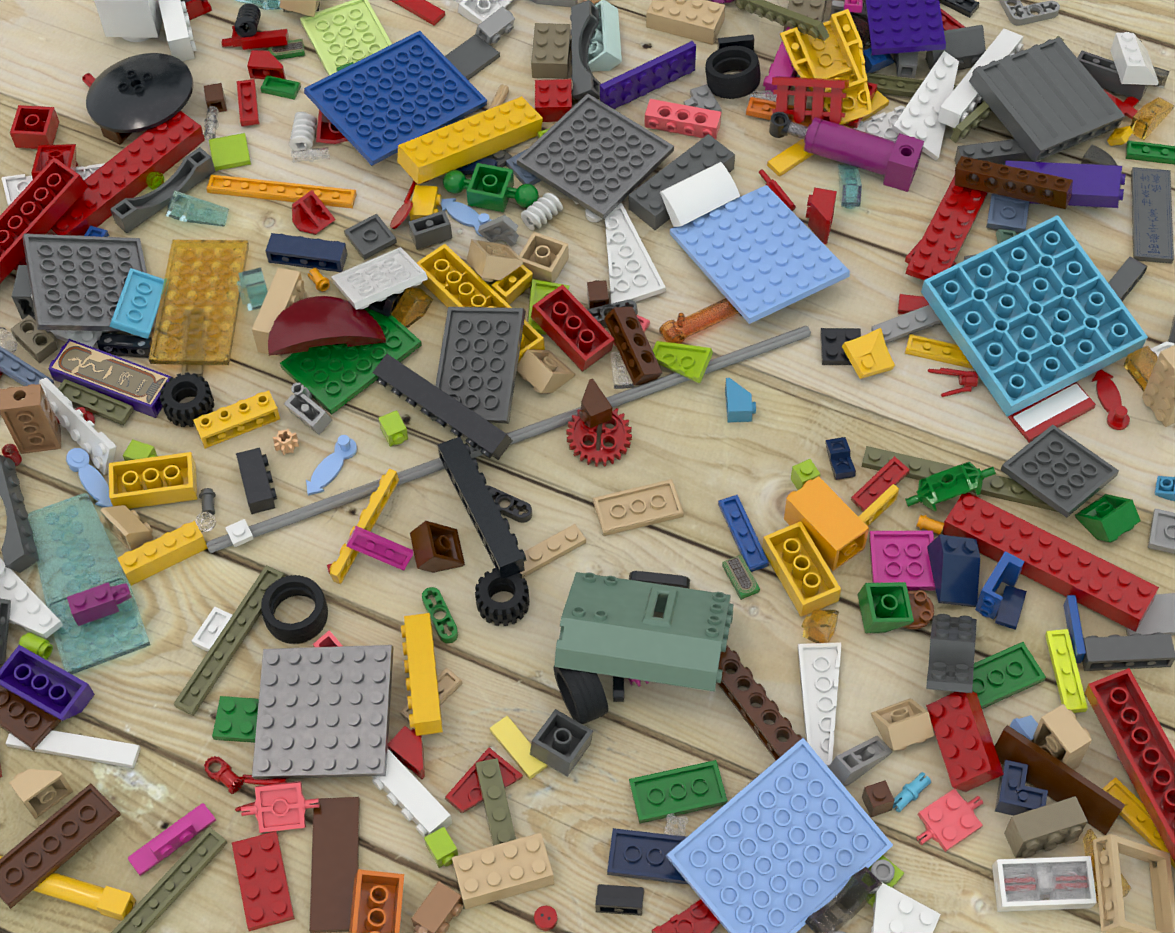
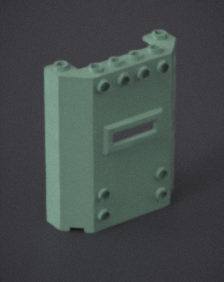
M576 572L561 616V629L559 640L557 639L554 667L715 692L716 683H721L723 670L719 669L721 652H726L729 628L733 619L734 604L730 603L731 595L724 594L723 592H708L621 579L615 576H601L590 572ZM654 611L664 613L663 618L653 617Z

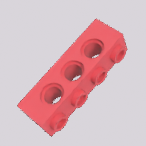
M655 99L649 100L645 112L646 128L704 138L709 134L714 139H717L721 125L720 111Z

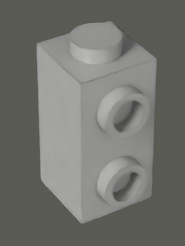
M502 6L477 26L475 34L489 45L491 43L495 44L504 33L508 34L514 28L515 18L509 10Z

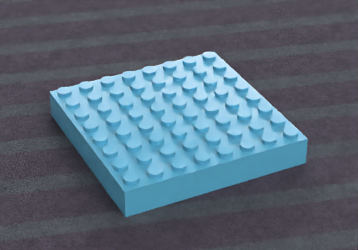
M1058 215L924 280L921 290L929 305L1007 417L1142 349L1148 338Z

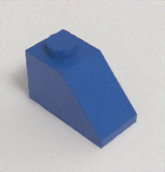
M871 48L863 51L865 71L867 73H874L895 62L890 54L872 55Z

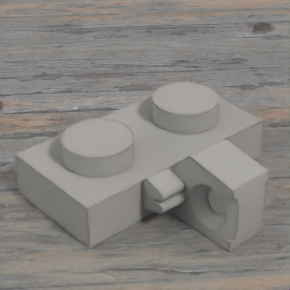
M707 84L690 89L691 98L685 100L684 105L720 111L722 114V109Z
M506 215L482 224L478 229V232L488 241L493 242L503 239L510 246L515 245L519 237L516 233L518 225Z

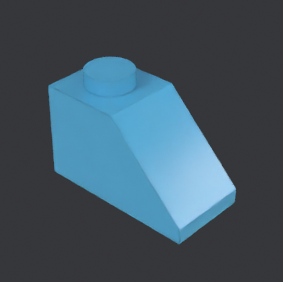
M726 378L725 396L728 423L752 422V414H756V402H752L751 393L731 378Z

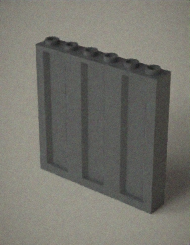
M1060 37L1053 40L1049 39L1045 43L1036 44L1026 50H1020L1011 56L1007 55L998 61L994 60L985 66H978L973 70L969 80L1033 162L1117 129L1125 117Z

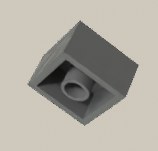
M555 709L533 738L530 755L568 777L591 745L593 730Z

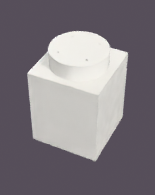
M94 0L106 37H122L130 42H142L150 38L159 37L162 15L158 0Z

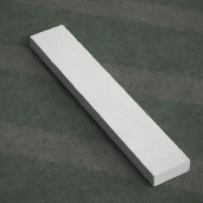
M52 730L34 751L134 768L141 748L135 744ZM9 733L5 743L7 747L33 751Z

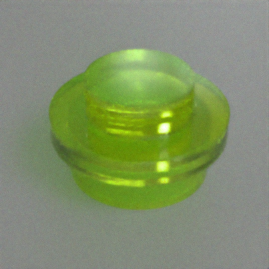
M151 172L146 179L149 188L155 190L164 183V175L160 172Z

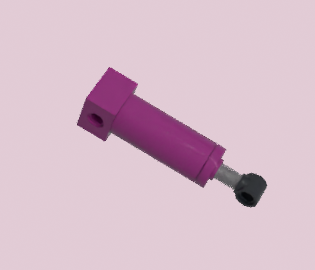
M775 112L770 119L769 133L771 136L782 138L791 135L803 139L805 152L885 176L883 185L905 192L909 191L919 165L924 145L923 140L899 133L897 140L892 141L816 117L813 119L812 124L807 127L795 122L793 123L784 112Z

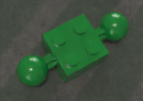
M477 163L471 179H466L465 175L459 170H451L443 178V186L449 193L458 194L464 189L467 190L468 206L504 213L509 198L515 199L518 205L524 208L532 206L539 199L538 190L531 184H523L518 188H513L514 174L512 169Z

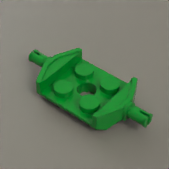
M965 462L920 479L918 491H916L917 495L905 498L908 507L920 502L931 510L937 511L935 504L975 490L976 494L980 495L983 484L982 480L996 475L995 469L992 466L981 471L980 468L977 469L971 462Z

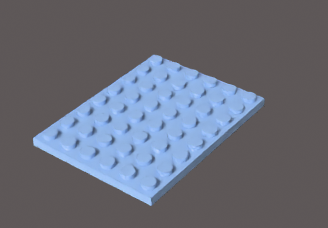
M767 185L732 200L683 226L669 229L672 238L749 324L850 277V271Z
M802 738L665 856L728 933H796L886 853L893 844L807 741Z

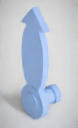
M456 198L442 199V211L447 210L454 220L463 225L474 227L476 233L482 236L478 229L480 225L492 220L488 214L482 213L479 215L471 207L455 202Z
M347 435L338 437L335 444V452L327 456L317 466L311 477V482L306 480L308 496L324 492L322 488L331 483L338 475L344 460L356 454L357 445L353 439H350Z
M81 448L71 449L67 453L66 462L72 471L78 472L79 479L89 495L98 501L95 505L112 507L108 484L100 472L89 465L88 453Z

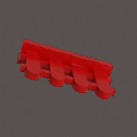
M772 77V85H777V89L773 90V94H777L776 108L772 109V113L784 112L787 115L792 114L796 123L804 122L806 115L811 116L812 121L815 117L822 120L824 116L830 117L829 121L840 124L842 117H845L846 112H842L843 98H847V93H843V89L849 88V80ZM789 86H795V90H789ZM807 87H813V91H807ZM825 88H831V92H825ZM789 95H795L794 109H788ZM807 96H813L812 111L806 110ZM825 97H831L830 112L824 111Z

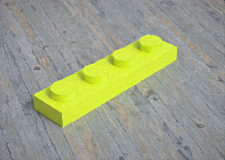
M1068 629L1046 631L1045 637L1061 703L1073 713L1086 712L1088 707Z

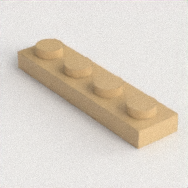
M576 524L524 551L527 561L524 562L525 571L520 572L522 578L585 544L586 538Z

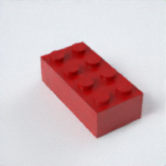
M563 284L533 305L531 318L582 372L612 350L615 339Z
M973 691L972 693L953 692L926 705L953 788L967 792L1004 775L977 693Z

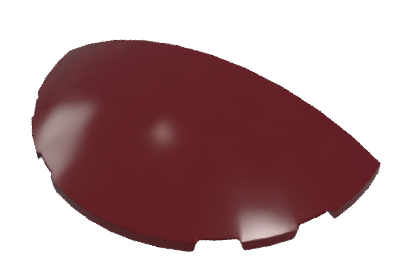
M315 296L293 303L277 316L269 332L268 355L307 352L309 347L346 343L347 347L386 343V338L378 322L366 310H356L349 301L341 298Z

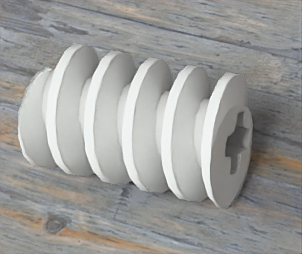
M297 112L293 121L289 146L295 152H304L313 146L317 118L306 112Z
M545 193L532 206L522 211L521 218L524 224L534 231L535 227L537 229L542 227L541 223L546 224L547 220H551L553 218L552 215L556 216L558 211L561 212L563 206L554 194Z

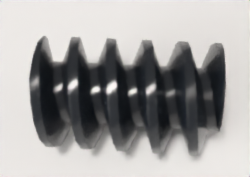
M248 3L240 7L234 25L235 31L240 37H253L256 34L261 16L260 9L256 5Z

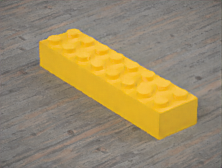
M521 96L399 144L397 162L417 184H421L451 170L538 136V132L542 129L543 118Z
M443 244L417 262L426 272L428 278L422 283L447 308H512L446 244ZM525 319L518 363L526 350H545L544 338Z

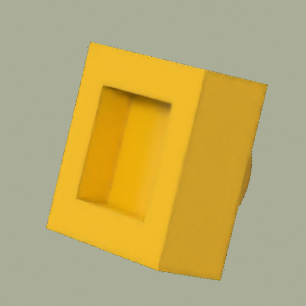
M1126 126L1115 129L1107 139L1110 146L1125 144L1133 133L1132 128Z

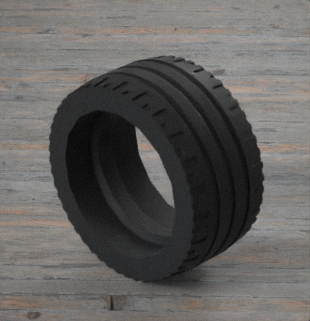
M728 46L716 50L706 60L705 73L707 85L717 97L724 99L745 97L753 93L760 84L759 59L757 54L749 48ZM732 70L742 71L736 74H723Z
M300 575L282 577L266 589L262 598L261 611L265 625L270 633L282 642L289 644L307 642L315 638L325 627L328 607L324 593L319 585L308 577ZM305 596L315 602L313 612L301 622L283 623L274 616L279 604L289 597Z
M553 667L559 691L574 720L585 724L608 713L609 708L606 695L597 673Z

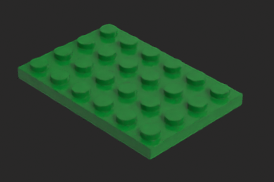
M368 307L364 308L380 325L385 335L386 343L347 347V344L343 343L309 347L307 352L292 353L280 362V366L297 383H301V385L306 387L312 397L332 415L377 380V377L372 372L386 354L401 362L422 346L421 340L394 316L390 315L387 317Z

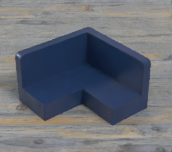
M1005 760L1002 766L1004 775L1000 776L995 812L1014 816L1046 806L1048 790L1025 786L1027 764Z

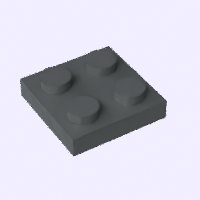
M378 214L344 230L345 236L364 260L397 243L396 237Z

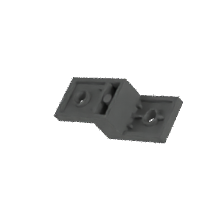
M948 614L933 616L926 689L972 693L977 619H972V617L965 615L960 617H950Z

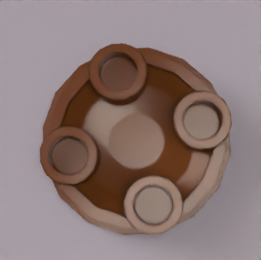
M922 590L908 591L914 622L903 627L910 630L921 629L932 621L934 605L930 598L927 597L926 592Z

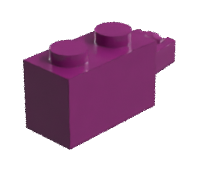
M109 582L67 596L72 616L78 626L120 612L118 604L132 598L127 583L110 586Z

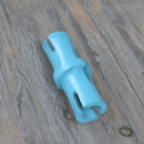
M921 772L910 784L903 786V790L894 798L895 801L892 808L898 807L895 811L901 812L912 800L915 801L919 796L918 794L931 784L928 776L924 778L925 773Z

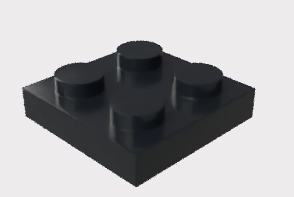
M821 328L822 365H852L842 345L844 342L861 337V329Z

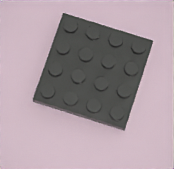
M1054 425L1036 437L1001 467L1003 473L1066 518L1113 480L1119 472L1118 469Z

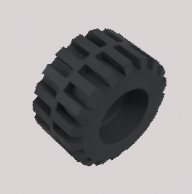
M185 372V375L177 374V377L169 378V382H165L164 388H161L160 401L168 420L172 421L176 426L180 424L181 427H186V425L194 427L193 419L213 412L214 399L209 384L202 376L198 377L196 373L192 375L189 372ZM195 397L190 402L179 403L184 398Z
M493 568L491 573L489 571L485 572V577H480L478 580L479 584H476L475 587L476 605L480 616L483 619L486 618L488 623L493 621L495 626H499L500 623H503V626H508L509 622H512V624L517 623V618L521 620L524 617L523 613H527L530 604L526 579L522 578L521 573L501 579L496 568ZM501 591L514 595L506 602H497L491 599L494 594Z

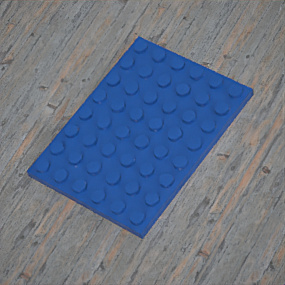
M421 31L304 88V94L371 166L396 154L399 144L448 126L487 105V99Z

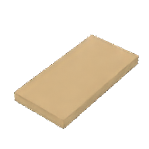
M672 479L593 498V504L603 536L684 517V512Z

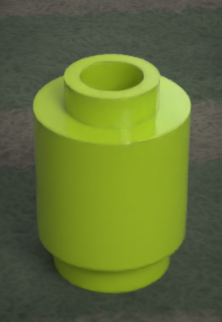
M29 632L19 640L20 646L45 660L52 653L53 645L48 640Z

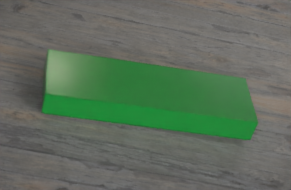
M1127 141L1126 159L1175 165V146Z

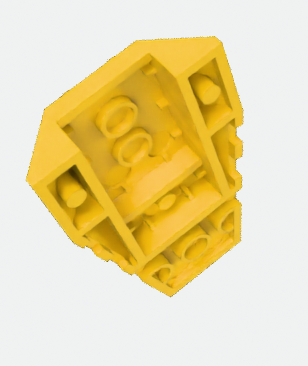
M849 9L832 14L830 20L823 23L829 34L825 41L818 38L815 39L808 34H803L797 27L780 33L792 66L800 77L849 80V88L843 89V93H847V98H843L842 112H846L844 118L842 117L840 125L872 114L862 40ZM825 88V92H831V88ZM825 97L824 109L830 112L831 97Z

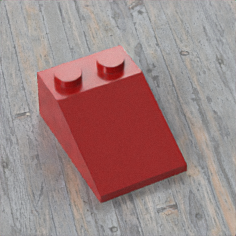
M76 144L38 146L31 172L32 179L42 171L53 157L76 172Z

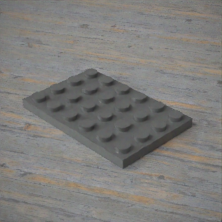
M448 307L435 386L490 423L509 424L526 312L524 308ZM431 415V420L435 421L436 418Z

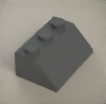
M983 25L944 31L946 49L927 51L925 59L931 70L945 51L959 61L957 70L972 68L986 51Z

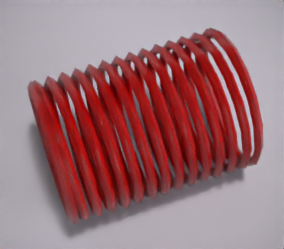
M7 444V446L5 445L2 448L4 457L13 460L16 466L21 463L22 457L14 444Z

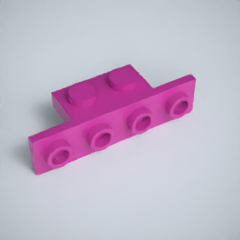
M201 803L131 854L128 860L141 876L183 844L190 841L194 836L215 822L216 819L205 804Z

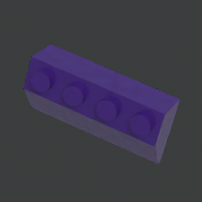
M18 645L0 668V686L61 721L81 713L95 695L88 683Z

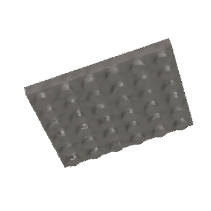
M587 94L517 159V165L600 218L605 219L674 151V146L590 94Z
M45 234L23 235L37 330L121 331L110 327V323L129 270L132 268L147 273L140 238ZM156 317L151 332H157L158 325Z
M393 646L263 649L252 777L254 779L386 776Z

